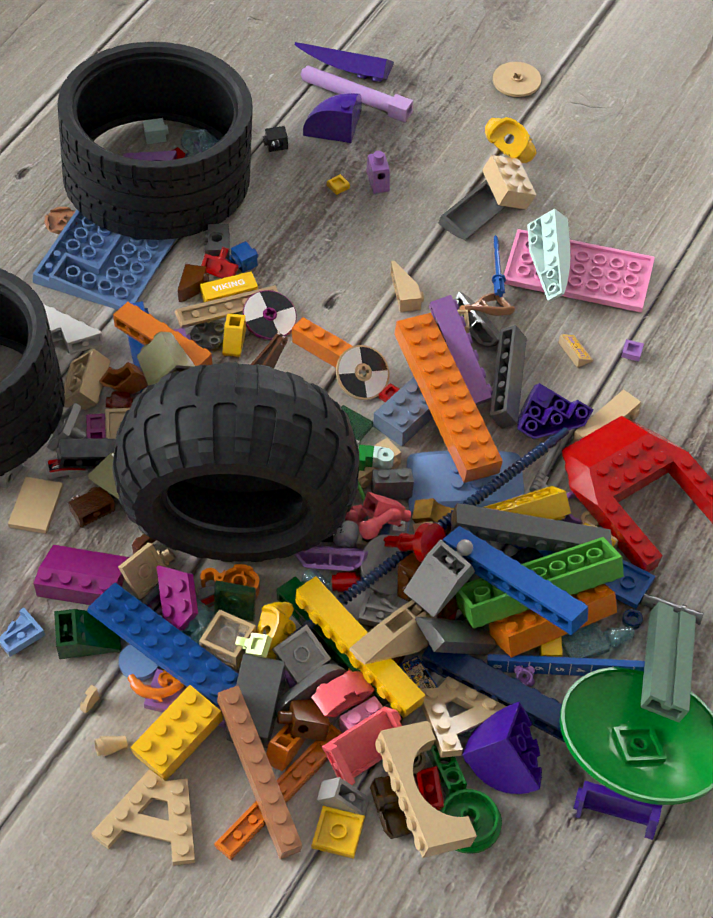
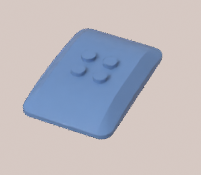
M449 451L411 454L407 458V469L411 468L414 486L412 497L408 499L409 511H411L413 516L415 500L434 498L443 506L455 508L457 503L463 504L464 500H467L468 497H471L472 494H475L476 491H479L488 482H492V479H496V476H500V473L463 483ZM498 451L503 460L500 473H504L505 469L508 470L509 466L512 467L513 463L516 464L517 460L520 461L521 457L517 453ZM521 471L520 474H517L516 477H513L512 480H509L508 483H505L504 486H501L500 489H497L488 498H484V501H480V504H476V506L484 507L523 495V472Z

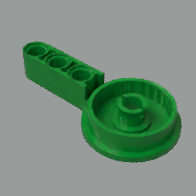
M433 745L426 752L433 767H438L440 783L446 795L444 808L439 811L454 817L472 816L474 818L472 826L477 837L470 847L457 849L456 851L474 854L487 850L497 841L501 833L502 817L498 807L485 793L474 789H467V782L455 756L440 757L437 746ZM445 760V761H447V762H449V763H448V764H442V763H440V761ZM449 779H455V780H457V782L452 783V782H449L448 780H449Z

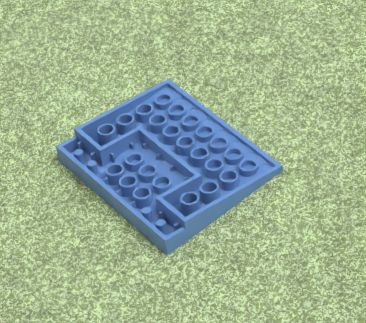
M76 210L34 271L33 283L119 310L121 305L127 302L136 303L176 239L147 240L123 236L94 224Z

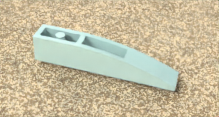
M556 209L527 224L529 252L549 302L564 294L570 270L568 218Z

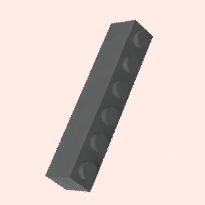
M516 325L500 330L490 417L501 429L518 424L527 338Z

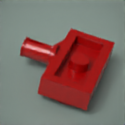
M223 246L219 256L205 253L201 266H206L208 274L222 279L235 276L239 265L233 264L226 259L229 248Z

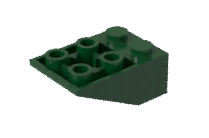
M69 609L54 611L56 648L59 659L121 652L120 636L89 614L87 610Z

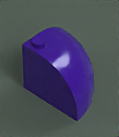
M339 94L319 103L310 112L304 123L303 136L352 143L362 110L361 94Z
M520 701L497 711L482 722L468 739L462 754L465 762L470 765L474 773L485 784L498 791L510 794H525L539 790L542 780V768L538 767L537 757L541 756L538 741L532 738L529 728L532 724Z

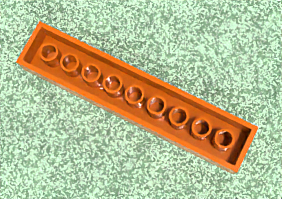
M432 313L396 321L394 335L463 483L499 474L503 460Z

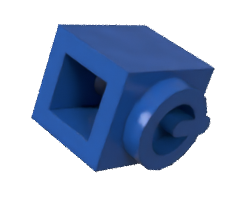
M246 241L231 248L230 262L239 265L238 268L242 273L258 266V253Z

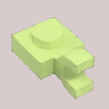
M251 633L250 639L237 636L235 645L242 646V649L246 650L245 653L266 658L272 637L257 633Z

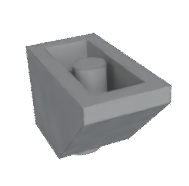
M338 777L322 781L316 801L327 807L365 816L369 797Z

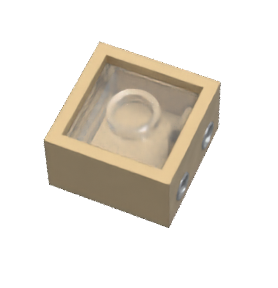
M219 609L199 640V645L227 666L237 670L242 662L243 654H247L245 653L246 650L242 649V646L235 645L237 636L250 639L251 633L256 632V625Z

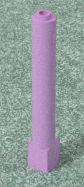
M309 65L301 71L302 81L337 94H361L362 103L388 112V116L406 122L413 113V100L397 94L393 97Z

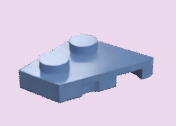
M25 608L19 611L20 616L16 622L12 621L7 631L0 636V646L9 657L45 636L44 630Z

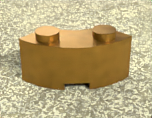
M434 498L415 500L412 520L415 524L431 521L435 523L442 519L443 516H446L447 513H451V510H454V508L443 506ZM447 526V529L444 530L445 534L449 535L451 533V526Z

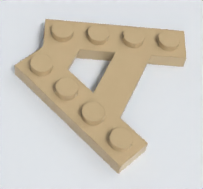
M449 676L438 688L420 689L425 694L424 703L421 707L435 736V744L440 757L461 756L463 749L457 735L479 726L488 717L507 707ZM452 701L467 709V711L450 718L445 704Z
M149 769L91 833L92 837L107 849L125 831L170 842L173 866L195 863L188 779L165 781ZM153 799L168 802L169 821L141 813Z

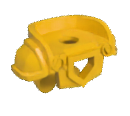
M508 117L502 119L491 118L485 126L486 138L503 154L512 159L516 158L521 163H528L536 156L537 152L531 141V136L519 122ZM508 134L514 136V141L511 144H507L504 140Z
M273 602L264 605L261 609L262 613L255 633L263 634L265 629L266 635L272 637L266 658L275 660L276 655L272 649L286 640L296 630L295 623L289 619L294 610L293 605L288 602Z

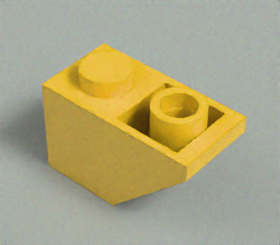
M227 313L222 355L241 357L246 334L245 315Z

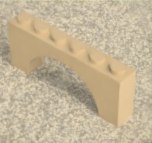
M428 721L382 730L375 742L376 750L383 759V767L390 776L391 787L393 791H396L399 798V807L404 811L407 818V827L412 831L415 838V847L420 851L422 858L470 847L477 837L469 816L454 817L436 810L423 798L416 786L413 776L414 759L421 753L429 751L436 740Z

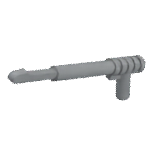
M560 441L557 442L556 446L550 448L529 488L530 492L548 487L546 485L549 478L547 477V471L561 445Z

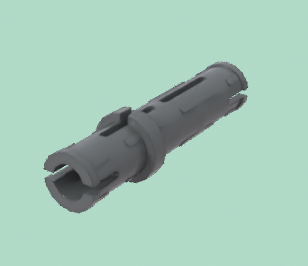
M648 593L644 594L642 606L654 608L658 602H662L674 607L673 611L676 613L684 611L696 616L695 623L701 624L703 612L687 608V605L684 604L681 606Z

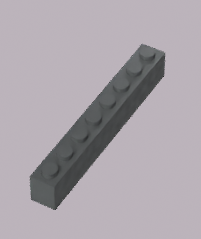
M460 503L456 504L451 514V532L460 526L481 540L495 541L501 544L506 543L519 547L560 552L604 537L612 545L610 529Z

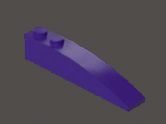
M298 42L294 44L321 62L355 73L358 78L366 79V76H370L374 81L381 82L382 79L387 80L394 65V61L385 58Z

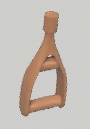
M489 293L482 296L473 305H461L460 310H468V312L476 310L489 315L502 316L512 314L515 311V307L511 306L503 297ZM497 301L502 307H492L486 302Z

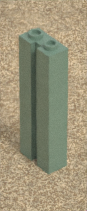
M658 602L649 614L641 708L680 722L689 712L696 616L684 611L676 613L673 611L674 607Z

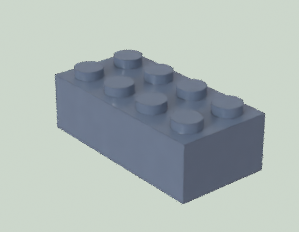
M414 377L374 412L373 427L400 446L407 443L433 418Z

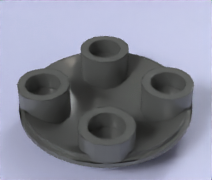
M213 322L197 324L191 330L190 338L203 349L219 347L223 344L224 325Z

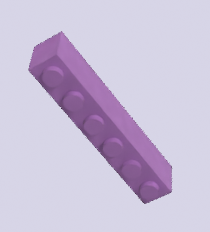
M448 295L430 302V311L476 406L489 402L493 391L490 384L487 385L484 379L486 378L484 368L478 364L479 355L471 346L473 341L470 333L465 331V320L463 316H459L457 311L459 310L457 300H453L452 296Z

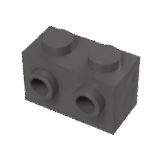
M411 468L373 470L372 493L390 499H409L412 497L414 479Z

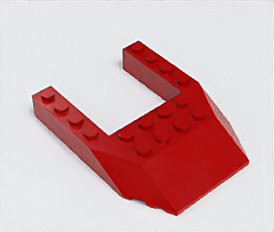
M624 416L616 418L561 451L565 461V470L569 478L570 490L573 491L575 496L602 528L611 530V535L618 539L617 546L629 561L647 572L658 567L663 555L618 502L669 473L713 524V480L689 452L662 435Z

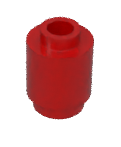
M356 571L339 572L336 575H332V590L338 591V593L348 591L349 587L352 588L353 584L357 585V581H361L360 575H356Z

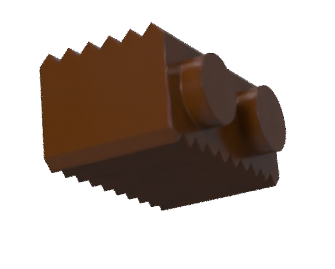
M100 486L91 488L81 496L76 495L68 502L70 512L80 527L86 526L94 522V520L97 521V519L115 511L114 500L108 491Z

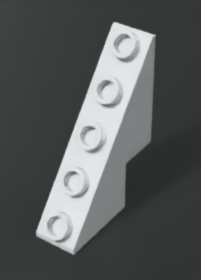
M44 305L53 342L63 339L69 355L103 345V334L99 329L92 328L82 321L73 319L68 314H63L53 307Z

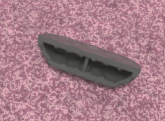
M459 292L455 298L457 299L459 310L461 305H473L475 303L462 292ZM476 310L468 312L469 332L476 341L485 346L498 345L500 332L483 312Z
M325 664L317 668L281 695L276 707V717L278 711H288L292 700L312 699L311 697L316 693L318 686L323 683H329L343 675L346 670L336 664Z

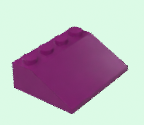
M53 545L36 574L33 583L37 597L91 605L113 583H117L122 587L125 578L118 566L130 557Z

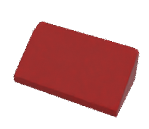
M435 766L419 771L417 773L419 792L433 808L439 811L444 808L438 767Z

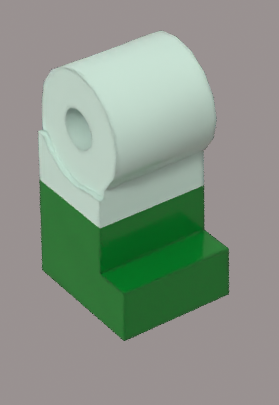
M359 444V471H365V467L392 468L394 452L390 448Z

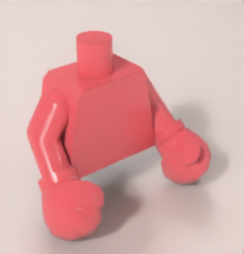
M367 492L363 505L352 506L350 512L346 514L345 521L355 522L358 525L362 538L373 539L379 534L380 529L386 523L399 526L401 520L408 522L411 518V511L406 510L396 500ZM367 516L370 517V519H368L367 521H364V518H365V517H367Z

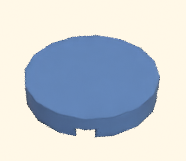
M131 644L127 645L119 656L120 670L127 678L129 675L134 674L141 681L153 677L157 668L159 669L160 667Z

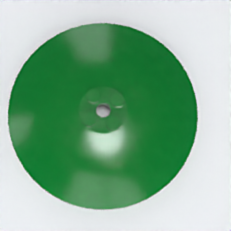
M619 667L599 669L581 677L570 687L561 705V732L572 756L595 780L625 797L657 805H677L692 802L713 790V712L693 692L690 693L689 712L680 722H676L641 708L644 671ZM634 743H637L639 746L643 748L637 747Z

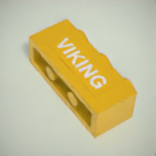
M252 271L200 284L201 297L203 302H208L258 290V285Z

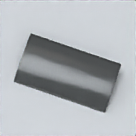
M485 180L441 215L438 224L456 237L466 240L506 206L498 205L487 180Z
M418 616L415 618L434 652L488 655L497 646L495 640L484 628H473L468 620Z

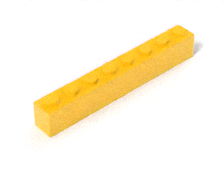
M316 576L296 589L295 601L297 605L308 612L312 622L318 623L324 635L329 639L331 638L336 643L337 649L348 656L352 666L356 669L358 668L363 673L365 680L377 688L380 697L386 698L391 704L392 709H395L403 718H406L423 705L425 694L392 658L366 665L355 658L349 649L368 632Z

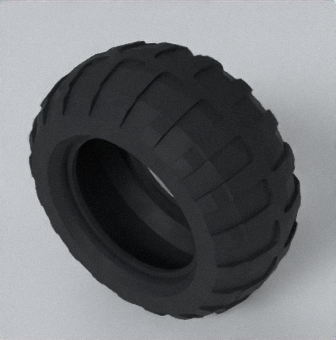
M225 362L223 364L198 365L182 372L170 373L163 376L158 383L146 387L134 399L130 410L126 411L118 428L112 471L121 507L126 511L128 518L137 524L139 530L145 535L156 539L172 550H178L197 558H208L223 562H262L264 560L290 557L298 552L309 550L337 531L338 527L344 522L347 512H350L358 490L359 448L348 415L342 410L339 403L329 397L328 392L313 383L310 384L303 377L296 374L283 372L269 366Z

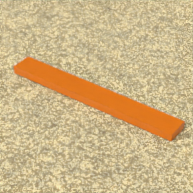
M332 724L329 727L326 741L315 740L277 779L286 803L328 761L322 746L342 734ZM257 801L214 843L215 847L230 860L266 825Z

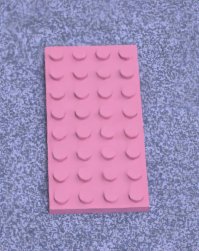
M517 229L504 272L506 277L504 284L544 292L529 252L528 231ZM570 240V270L567 286L562 296L642 313L655 257Z

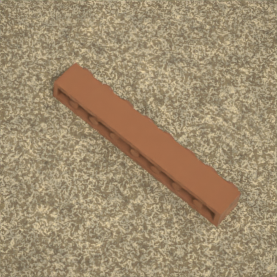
M239 685L218 692L217 702L279 859L281 860L301 852L302 842Z

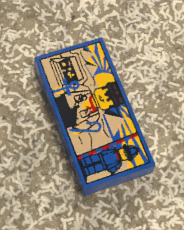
M418 655L399 665L405 673H409V678L419 689L438 688Z

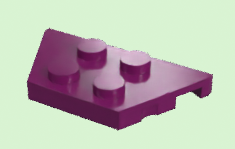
M157 566L163 618L180 631H184L189 622L198 615L193 574L165 566Z

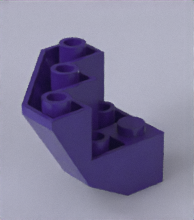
M539 383L533 386L524 402L518 417L517 430L532 439L556 434L564 427L568 430L586 425L594 409L579 400L570 402Z

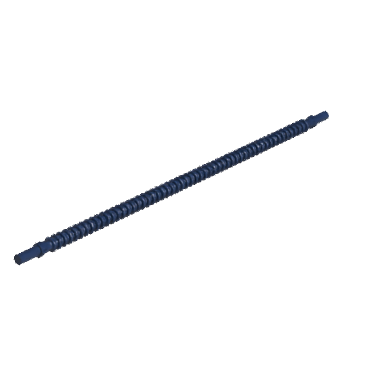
M564 427L554 436H550L544 443L541 442L532 449V452L529 451L528 455L525 454L524 458L521 457L520 461L517 460L516 464L513 463L512 467L509 466L508 470L505 469L504 473H500V476H496V479H492V482H488L487 485H484L483 488H480L479 491H476L475 494L464 500L463 504L479 505L480 501H484V498H488L489 495H492L493 492H496L497 489H500L501 486H504L505 483H508L509 480H512L513 477H516L517 474H520L521 471H524L525 468H528L529 465H532L533 462L547 453L550 448L556 446L558 441L569 434V430ZM453 510L435 523L446 530L447 526H451ZM396 551V555L393 554L391 558H387V561H383V565L379 564L378 568L375 567L374 571H370V575L366 574L365 578L362 577L361 581H357V585L353 584L352 588H348V591L339 594L337 600L342 605H347L348 601H352V597L356 598L357 594H361V591L364 592L366 588H370V584L374 585V581L377 582L379 578H383V574L387 575V571L390 572L392 568H396V565L413 553V551ZM309 619L303 622L302 626L291 633L288 638L305 625H308L310 630H312L318 623L315 624Z

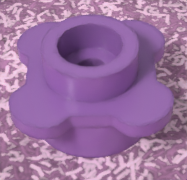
M515 667L516 678L524 685L531 687L535 684L533 679L534 667Z

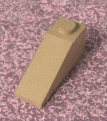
M391 261L390 273L399 311L421 310V302H424L423 291L420 292L419 285L395 261Z

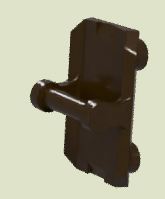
M390 776L374 778L370 785V790L383 831L390 839L413 834L407 827V818L404 811L399 807L397 793L391 787Z

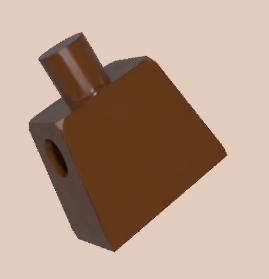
M313 699L292 700L288 711H278L277 723L288 724L292 736L326 741L330 722Z

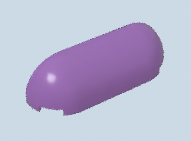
M315 546L309 550L298 552L294 556H297L298 560L307 568L350 571L359 568L362 562H365L368 551L360 548Z

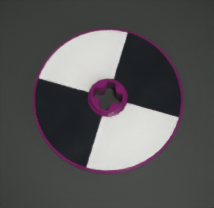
M264 290L254 293L247 299L243 308V315L246 316V327L255 336L265 340H272L279 332L283 336H287L292 331V327L297 319L296 310L292 302L286 296L276 291ZM269 312L270 315L273 314V317L266 316V314Z

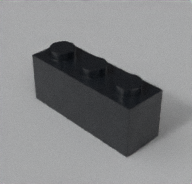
M59 439L56 449L59 469H95L110 453H114L116 439Z

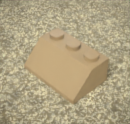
M93 348L71 361L64 382V407L70 408L74 403H77L81 406L82 410H86L97 405L100 400V392L104 387L99 380L108 370L111 360Z

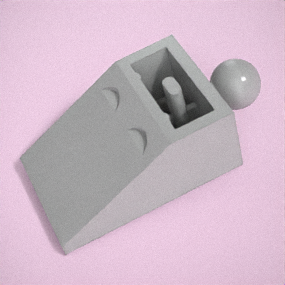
M440 539L426 555L403 592L435 618L475 573L472 565L462 558L472 553L473 544L469 540L463 539L458 542L457 551L455 552Z

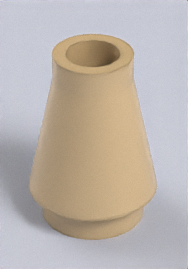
M125 735L99 736L98 739L94 740L97 756L102 755L105 757L127 748Z

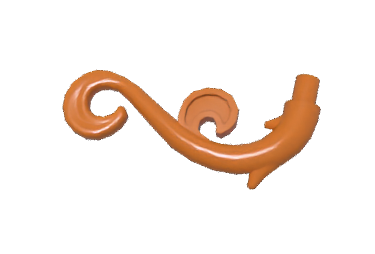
M166 671L160 673L158 677L159 685L164 688H152L151 685H145L134 674L129 675L127 678L131 684V689L137 695L160 702L163 701L162 698L175 694L185 686Z

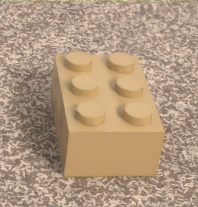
M491 155L482 171L498 205L527 210L536 193L520 160Z

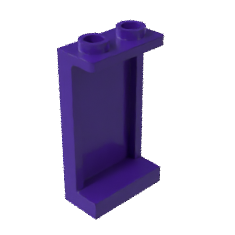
M585 781L583 788H578L573 809L577 810V818L581 817L582 809L587 808L646 825L644 838L653 840L663 805L640 802L618 794L603 785Z

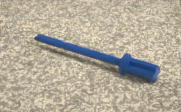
M495 235L494 255L496 274L492 276V283L494 284L495 296L503 297L506 277L501 274L499 240Z

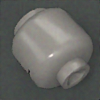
M344 521L335 532L334 543L338 547L357 548L358 525L353 521Z

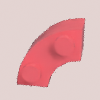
M349 670L329 683H323L318 686L316 693L311 698L325 716L337 717L348 708L362 704L375 689L365 680L361 671L352 672Z

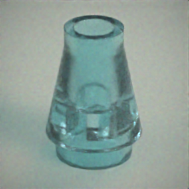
M631 626L607 628L602 634L603 642L607 647L615 648L625 641L634 638V630Z

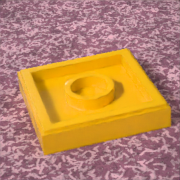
M323 806L311 848L354 859L365 816Z

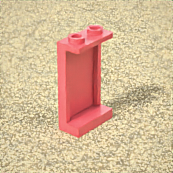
M384 706L322 746L337 778L340 777L350 785L356 783L354 780L356 776L382 760L381 754L376 750L375 742L382 730L402 726L400 723L401 717L395 709Z

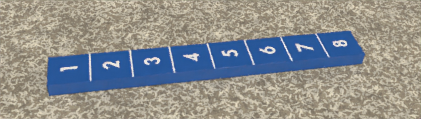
M488 654L487 665L506 673H515L514 669L516 666L525 668L532 666L535 669L533 674L585 676L590 672L609 667L644 671L645 661L525 655H516L511 658L509 655Z

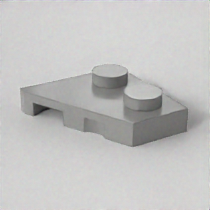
M367 589L358 622L376 627L399 608L392 606L384 598L379 599L373 595L371 589Z

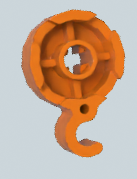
M235 564L233 568L227 571L224 570L222 573H219L214 568H206L201 572V587L205 588L206 582L213 580L215 587L220 586V594L223 600L230 605H249L257 599L260 593L259 576L253 571L251 566Z

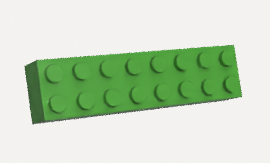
M604 537L521 564L529 570H533L545 580H549L553 585L566 591L569 595L577 594L624 577L622 556ZM483 578L465 583L456 593L457 607L473 628L529 610L528 607Z

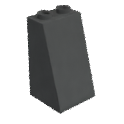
M243 654L236 686L239 685L263 747L268 748L277 718V703L283 694L286 684L285 661ZM227 727V741L234 743Z

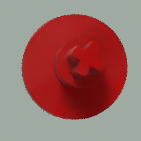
M423 523L417 528L414 535L401 533L399 536L388 535L384 537L383 541L385 542V547L398 548L400 551H414L417 560L422 563L426 555L440 539L443 541L446 534L444 529L437 523Z

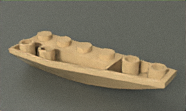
M411 600L369 631L349 650L364 665L419 652L428 646L429 642L415 618L417 616L433 617L414 600Z

